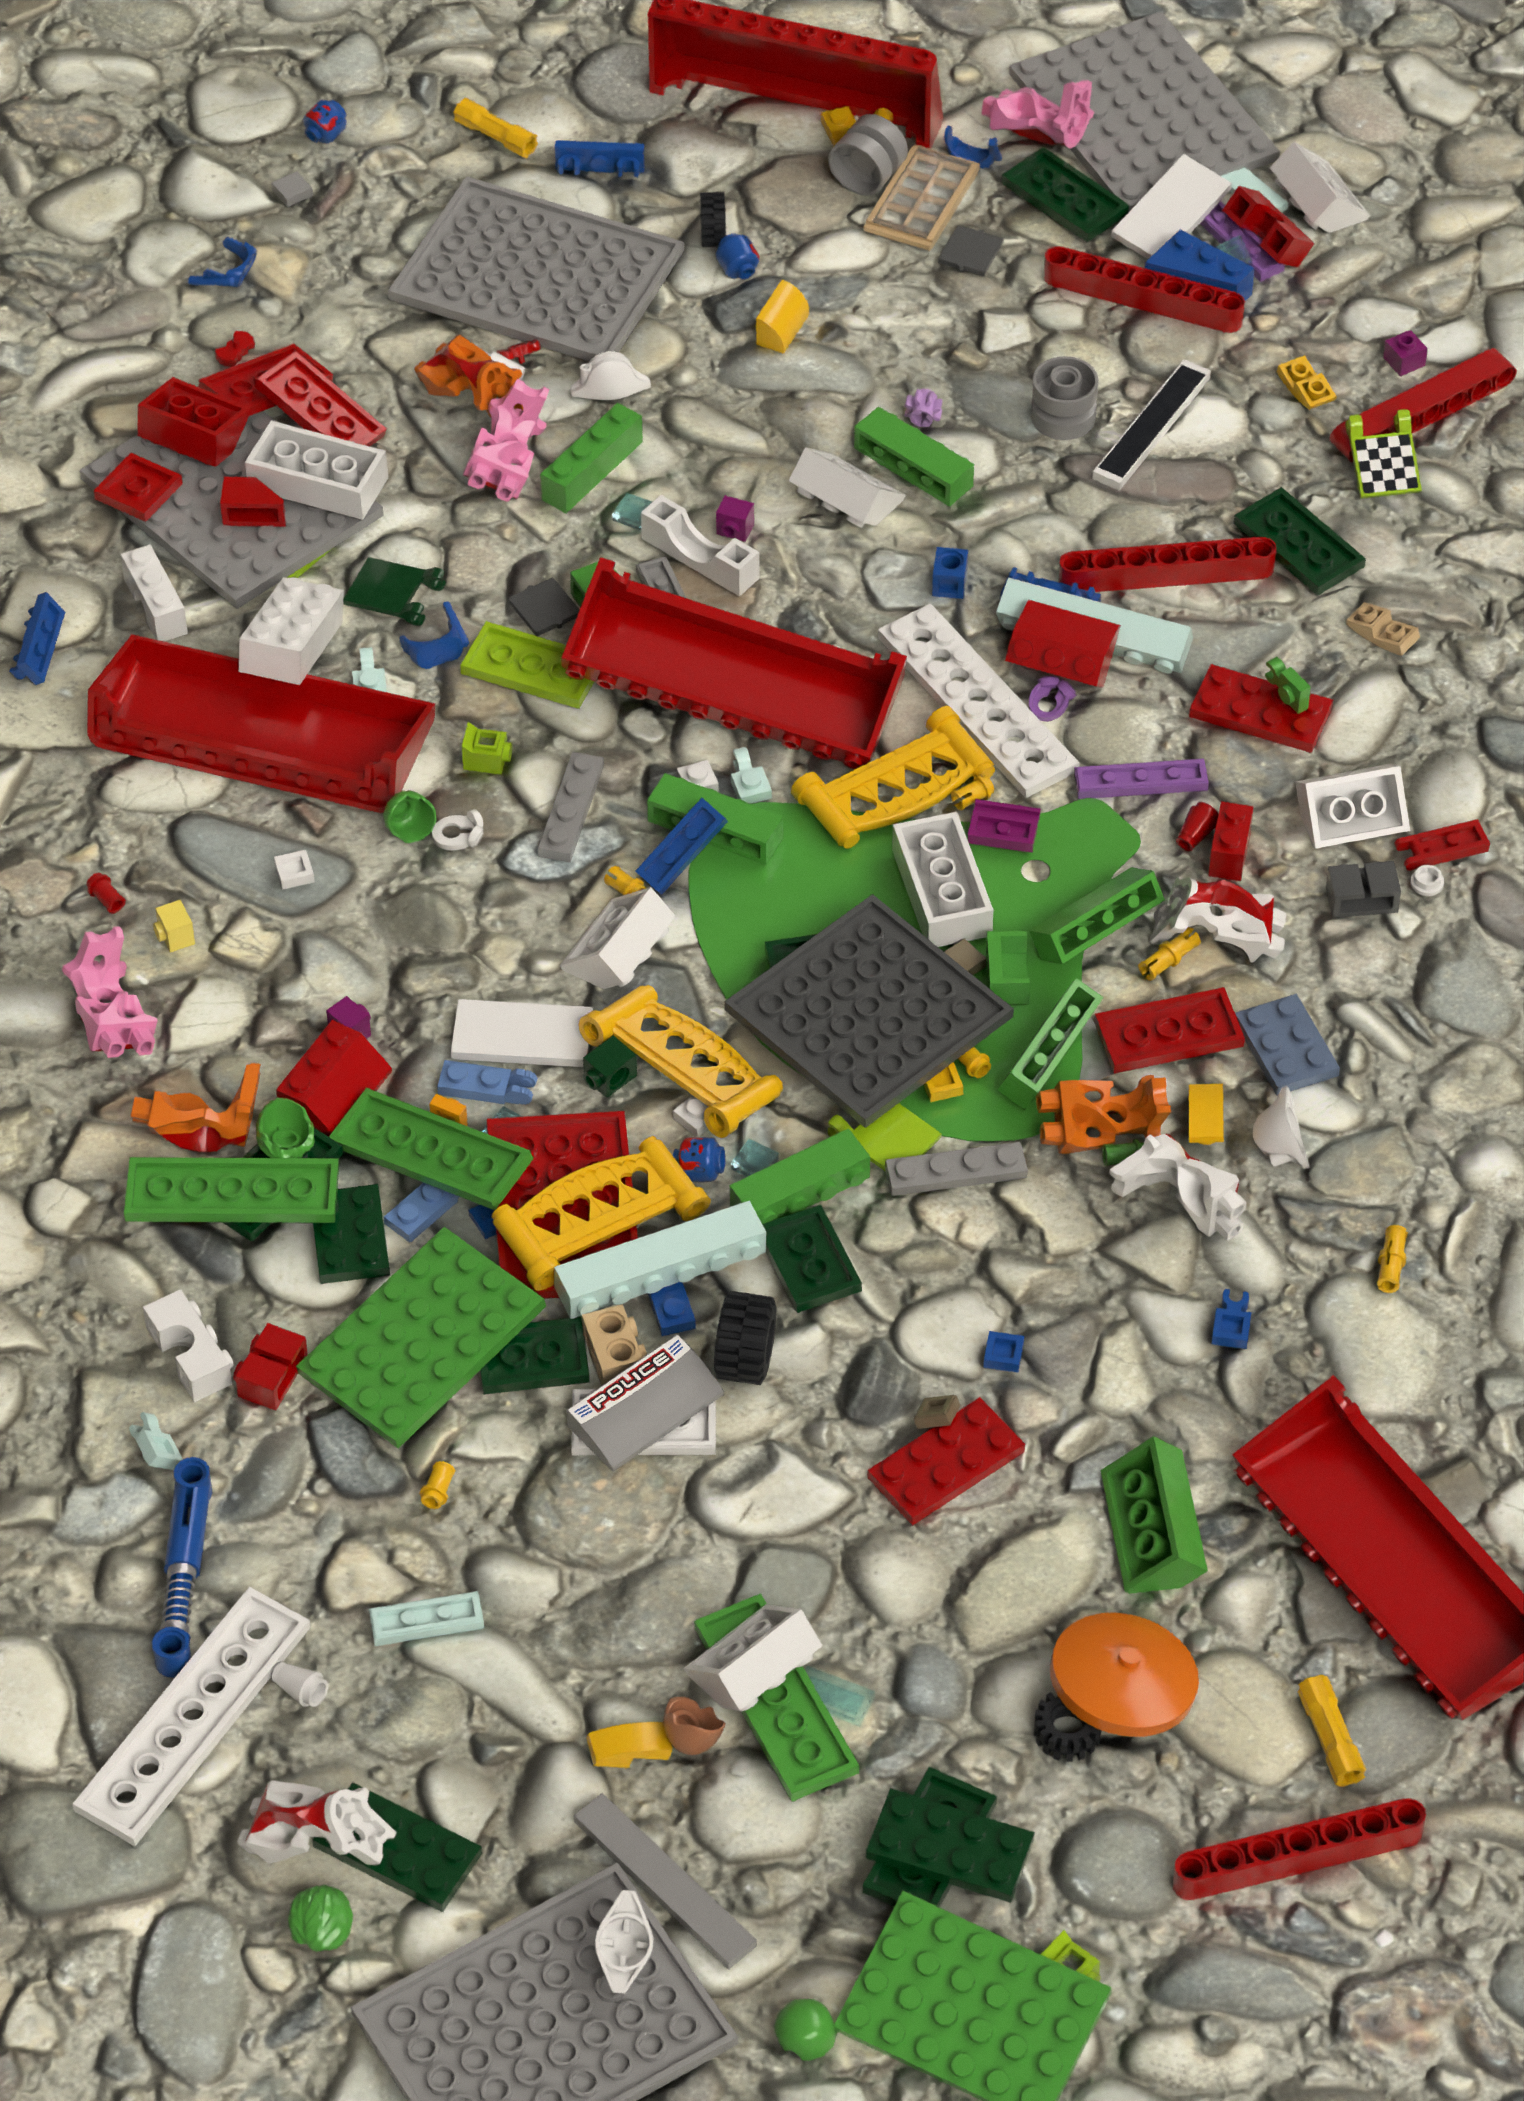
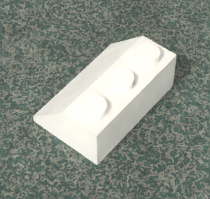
M1293 142L1270 167L1277 177L1275 179L1276 184L1285 192H1289L1291 195L1289 201L1300 211L1303 210L1306 214L1303 218L1312 228L1317 229L1320 227L1331 233L1366 221L1370 217V214L1329 162L1301 145Z
M807 447L804 448L789 479L791 483L798 486V493L810 499H814L815 496L823 500L821 504L823 507L835 513H838L839 510L848 514L846 520L860 527H863L864 524L877 526L906 496L832 453Z
M1387 764L1295 781L1300 815L1315 849L1410 831L1400 766Z
M651 887L613 898L560 964V967L563 971L602 989L617 985L623 987L635 976L633 971L636 967L650 957L652 946L669 932L668 926L676 916Z
M766 1604L683 1669L722 1708L745 1711L753 1707L758 1702L757 1697L767 1689H773L781 1685L786 1680L785 1675L810 1662L813 1659V1653L823 1645L802 1609Z

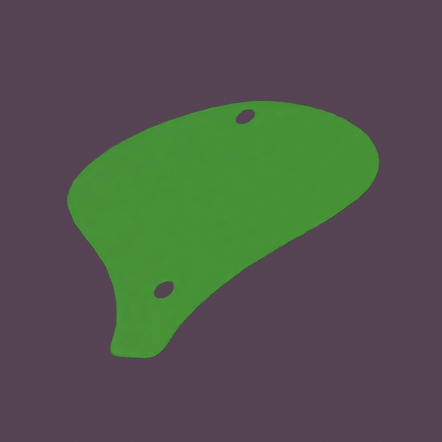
M1084 798L1049 812L1040 813L1033 853L969 844L994 910L993 931H1027L1028 978H1030L1031 983L1030 1004L1010 1005L1014 1008L1013 1018L974 1046L980 1053H985L990 1058L991 1069L984 1077L976 1078L969 1076L966 1072V1067L958 1059L954 1061L964 1086L963 1095L930 1103L925 1087L922 1085L899 1102L942 1133L944 1137L966 1141H1016L1039 1135L1040 1125L1043 1122H1055L1054 1112L1038 1113L1036 1096L1024 1110L997 1089L1076 978L1082 981L1084 951L1063 964L1041 960L1029 930L1110 881L1114 874L1140 848L1141 838L1137 830L1108 804L1098 799ZM776 802L753 803L751 805L771 810L783 816V839L766 865L711 844H707L690 864L689 897L692 921L702 952L726 1000L769 969L765 953V942L818 934L872 894L922 934L892 851L893 824L858 833L860 835L858 843L852 848L845 849L843 846L838 845L806 805ZM851 810L856 816H861L865 813ZM909 818V819L903 820V821L898 822V823L907 822V821H912V820H917V819H911V818ZM961 821L966 838L968 839L970 822ZM1031 860H1039L1050 867L1051 873L1046 880L1032 882L1023 877L1021 873L1022 866ZM987 937L968 941L986 957ZM955 944L941 946L938 948H940L944 952ZM986 963V967L973 976L988 987ZM1082 1030L1040 1091L1054 1089L1059 1081L1080 1080L1083 1061ZM757 1038V1040L765 1048H767L771 1053H773L777 1058H779L784 1064L795 1070L784 1059H782L778 1054H776L772 1049H770L766 1044H764L759 1038Z

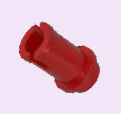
M95 873L87 880L88 894L96 897L110 914L117 913L124 907L126 900L112 886L108 875Z

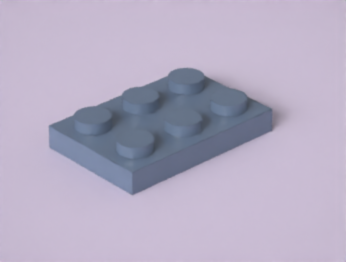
M1297 993L1235 1013L1248 1047L1277 1096L1285 1086L1291 1092L1339 1076V1065Z

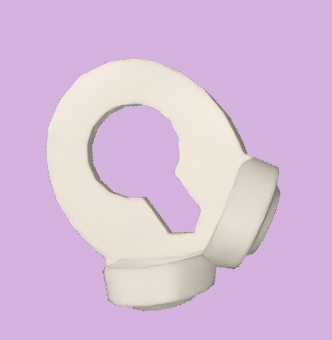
M473 809L467 811L466 816L453 815L439 820L435 823L432 830L434 843L445 850L474 848L479 844L484 834L482 816L479 811ZM447 826H456L460 830L468 829L470 833H460L455 838H447L442 834V831Z

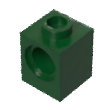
M613 1035L583 1057V1078L591 1089H597L608 1098L637 1076V1055Z

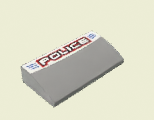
M677 1334L567 1409V1426L614 1472L722 1397L724 1390L694 1350Z

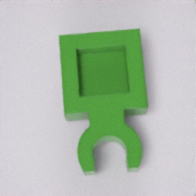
M1275 657L1266 662L1267 667L1271 671L1265 673V677L1271 684H1276L1279 687L1278 694L1285 704H1289L1298 714L1308 709L1311 686L1292 667L1286 669L1280 658Z

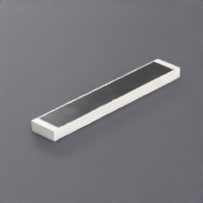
M1184 359L1094 469L1092 479L1120 491L1208 382L1211 370Z

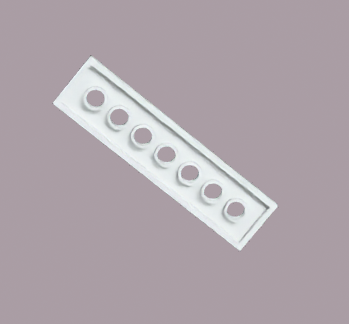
M931 603L878 629V639L890 652L893 651L907 656L906 669L941 707L950 706L957 713L962 727L1025 798L1074 774L1075 767H1079L1078 760ZM924 637L929 639L930 641L925 643L923 641H916L915 639ZM937 657H944L948 659V661H934L933 659ZM963 677L966 681L960 682L952 680V678ZM973 697H982L985 700L983 702H979L976 700L971 701L970 699ZM1000 717L1003 721H990L989 718ZM1010 737H1018L1021 738L1022 741L1015 742L1008 741L1007 739ZM1030 757H1036L1042 761L1036 763L1033 761H1027L1026 759Z
M249 1587L73 1802L74 1812L131 1845L136 1846L271 1678L275 1667L287 1658L308 1632L310 1620ZM262 1628L268 1631V1634L261 1639H253L249 1636V1633L254 1629ZM242 1655L247 1659L239 1666H232L227 1663L228 1659L232 1656ZM220 1682L225 1685L224 1689L218 1693H210L205 1690L206 1686L210 1683ZM198 1709L203 1712L202 1716L196 1720H187L183 1717L188 1710ZM175 1736L181 1739V1742L172 1748L161 1745V1742L167 1737ZM146 1764H155L159 1767L157 1772L152 1775L139 1773V1769ZM130 1791L136 1794V1798L129 1803H121L116 1800L117 1796L122 1792Z

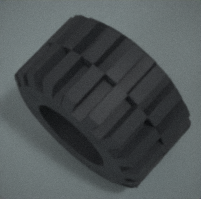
M730 1291L727 1294L721 1308L715 1342L714 1370L717 1379L755 1385L762 1384L768 1373L775 1336L777 1309L774 1297Z

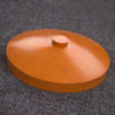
M1099 1613L1077 1620L1059 1636L1050 1661L1051 1681L1062 1703L1082 1721L1111 1734L1144 1737L1170 1730L1189 1714L1198 1691L1199 1675L1197 1666L1186 1646L1166 1628L1153 1621L1131 1614Z

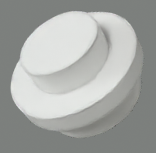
M1422 865L1412 874L1410 883L1416 893L1423 896H1434L1442 891L1444 877L1437 867Z

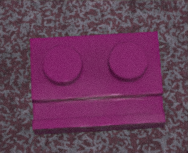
M976 799L968 831V843L1033 853L1041 809Z

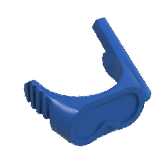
M952 126L946 127L944 142L949 155L980 163V168L982 169L990 167L994 161L999 162L1002 160L997 146V138L989 139L988 148H977L953 136Z
M226 237L223 241V246L237 254L243 261V264L228 270L226 275L206 269L203 276H190L188 284L240 287L253 266L258 250L246 242L243 245V243H239L234 238Z
M449 601L443 603V609L448 618L450 630L446 635L426 642L411 641L404 635L399 637L401 647L405 653L410 655L411 660L421 668L429 669L454 661L461 656L463 648L470 644Z

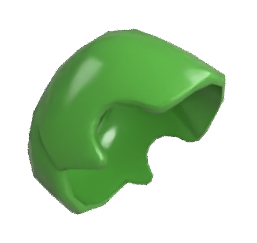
M411 790L396 793L387 802L383 812L385 827L388 828L392 835L405 843L423 840L432 832L437 821L436 810L433 804L423 795Z
M810 1998L790 2001L779 2011L774 2023L775 2035L781 2047L786 2052L789 2050L796 2053L803 2061H810L824 2056L834 2046L837 2036L834 2022L827 2007L819 2001Z

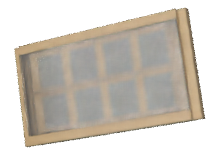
M914 144L909 150L906 160L898 168L867 218L864 231L930 251L976 178L980 169V163Z

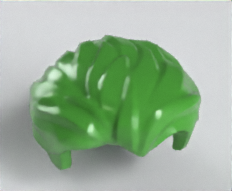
M276 1098L269 1101L263 1107L257 1119V1144L270 1158H302L306 1152L311 1151L315 1144L313 1123L308 1117L305 1108L288 1098Z
M316 1885L299 1892L291 1903L288 1915L292 1939L298 1944H307L315 1952L339 1948L347 1940L353 1921V1913L346 1895L339 1889L328 1885Z

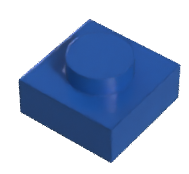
M989 1331L983 1368L1019 1373L1024 1336Z

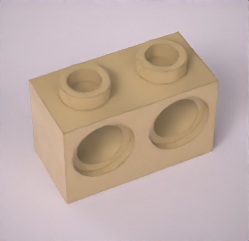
M623 1304L582 1314L584 1340L601 1386L647 1355L644 1344L638 1345L635 1337H638V1330L634 1317H627Z

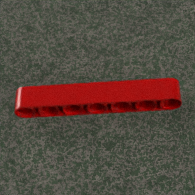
M1062 246L1051 247L1045 252L1044 280L1053 287L1222 332H1237L1243 326L1245 300L1242 295L1236 292Z
M1488 349L1358 414L1362 417L1363 436L1397 433L1394 425V416L1397 414V411L1404 409L1410 411L1411 431L1413 434L1506 387L1515 378L1517 368L1497 349ZM1346 421L1333 429L1329 439L1350 462H1354L1350 439L1345 426Z
M1250 537L1066 552L1060 558L1058 582L1071 585V587L1073 583H1078L1077 588L1088 591L1089 587H1094L1095 592L1266 579L1274 573L1276 544L1267 537Z
M1404 1798L1187 1851L1180 1854L1176 1859L1172 1882L1173 1890L1182 1899L1197 1900L1416 1845L1422 1838L1426 1810L1419 1801ZM1407 1820L1414 1824L1407 1825L1402 1823L1401 1821ZM1372 1829L1377 1831L1378 1833L1372 1834L1368 1833L1365 1830ZM1337 1838L1340 1839L1342 1842H1332L1329 1839ZM1301 1847L1304 1848L1306 1851H1297L1293 1848ZM1257 1856H1266L1269 1860H1261ZM1221 1865H1230L1233 1869H1224ZM1185 1874H1194V1875H1196L1197 1877H1196V1878H1188V1877H1186V1876H1184V1875H1185Z

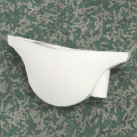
M607 351L596 355L589 363L580 366V379L570 387L571 397L614 400L651 387L649 377L638 372L625 355L619 352Z
M1285 1086L1281 1089L1274 1103L1256 1119L1253 1126V1138L1263 1154L1270 1158L1274 1167L1292 1161L1304 1169L1310 1168L1291 1092Z
M622 1890L596 1933L595 1948L597 1956L613 1993L625 1994L647 1963L653 1948L652 1930L636 1891Z

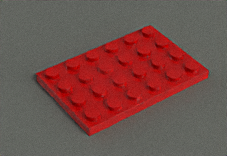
M625 1111L487 1119V1134L530 1150L534 1158L498 1207L508 1204L511 1208L518 1210L544 1188L576 1170L608 1159L629 1155ZM623 1177L621 1179L623 1184L633 1188L632 1177ZM606 1185L603 1191L595 1190L591 1193L594 1198L618 1207V1188L616 1186ZM578 1198L573 1204L562 1206L565 1212L589 1221V1203L587 1200ZM548 1212L544 1215V1218H535L532 1221L534 1225L559 1235L560 1218L558 1214ZM637 1225L574 1254L559 1263L564 1264L638 1238ZM496 1229L499 1266L544 1299L560 1298L554 1285L540 1291L534 1289L526 1277L527 1270Z

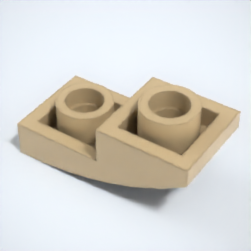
M1366 602L1346 620L1347 626L1357 634L1382 649L1400 656L1420 638L1418 627L1394 621L1389 609Z

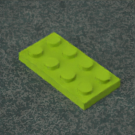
M487 621L484 623L460 665L461 674L577 709H580L594 684V681L585 678L577 680L565 673L566 670L561 665V657L566 647L565 644Z

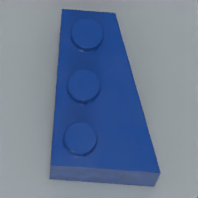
M1181 229L1145 262L1146 269L1233 291L1242 295L1245 301L1253 292L1254 267Z

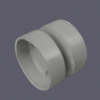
M873 114L863 115L832 148L829 153V166L835 178L848 190L859 195H873L883 187L891 175L906 160L908 155L907 142L901 131L889 120Z
M1068 356L1051 358L1037 367L1033 375L1031 420L1034 427L1040 433L1057 440H1072L1084 436L1093 428L1096 421L1098 375L1095 369L1081 359Z

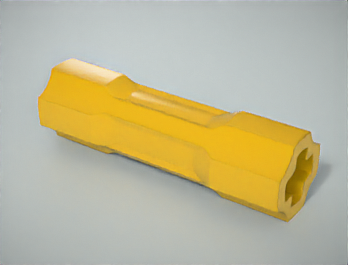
M464 97L461 102L457 103L454 109V120L471 130L480 131L501 142L505 148L524 158H528L531 153H534L538 144V135L493 115L487 108L469 98Z
M1321 1674L1315 1677H1308L1298 1684L1300 1688L1297 1692L1306 1714L1311 1718L1326 1755V1763L1335 1785L1345 1787L1350 1784H1357L1365 1778L1366 1767L1357 1746L1353 1744L1338 1708V1700L1327 1676Z

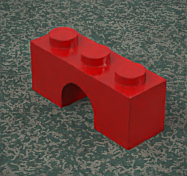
M1238 186L1222 210L1240 228L1250 230L1261 237L1263 240L1259 246L1277 263L1298 268L1315 244L1257 190Z

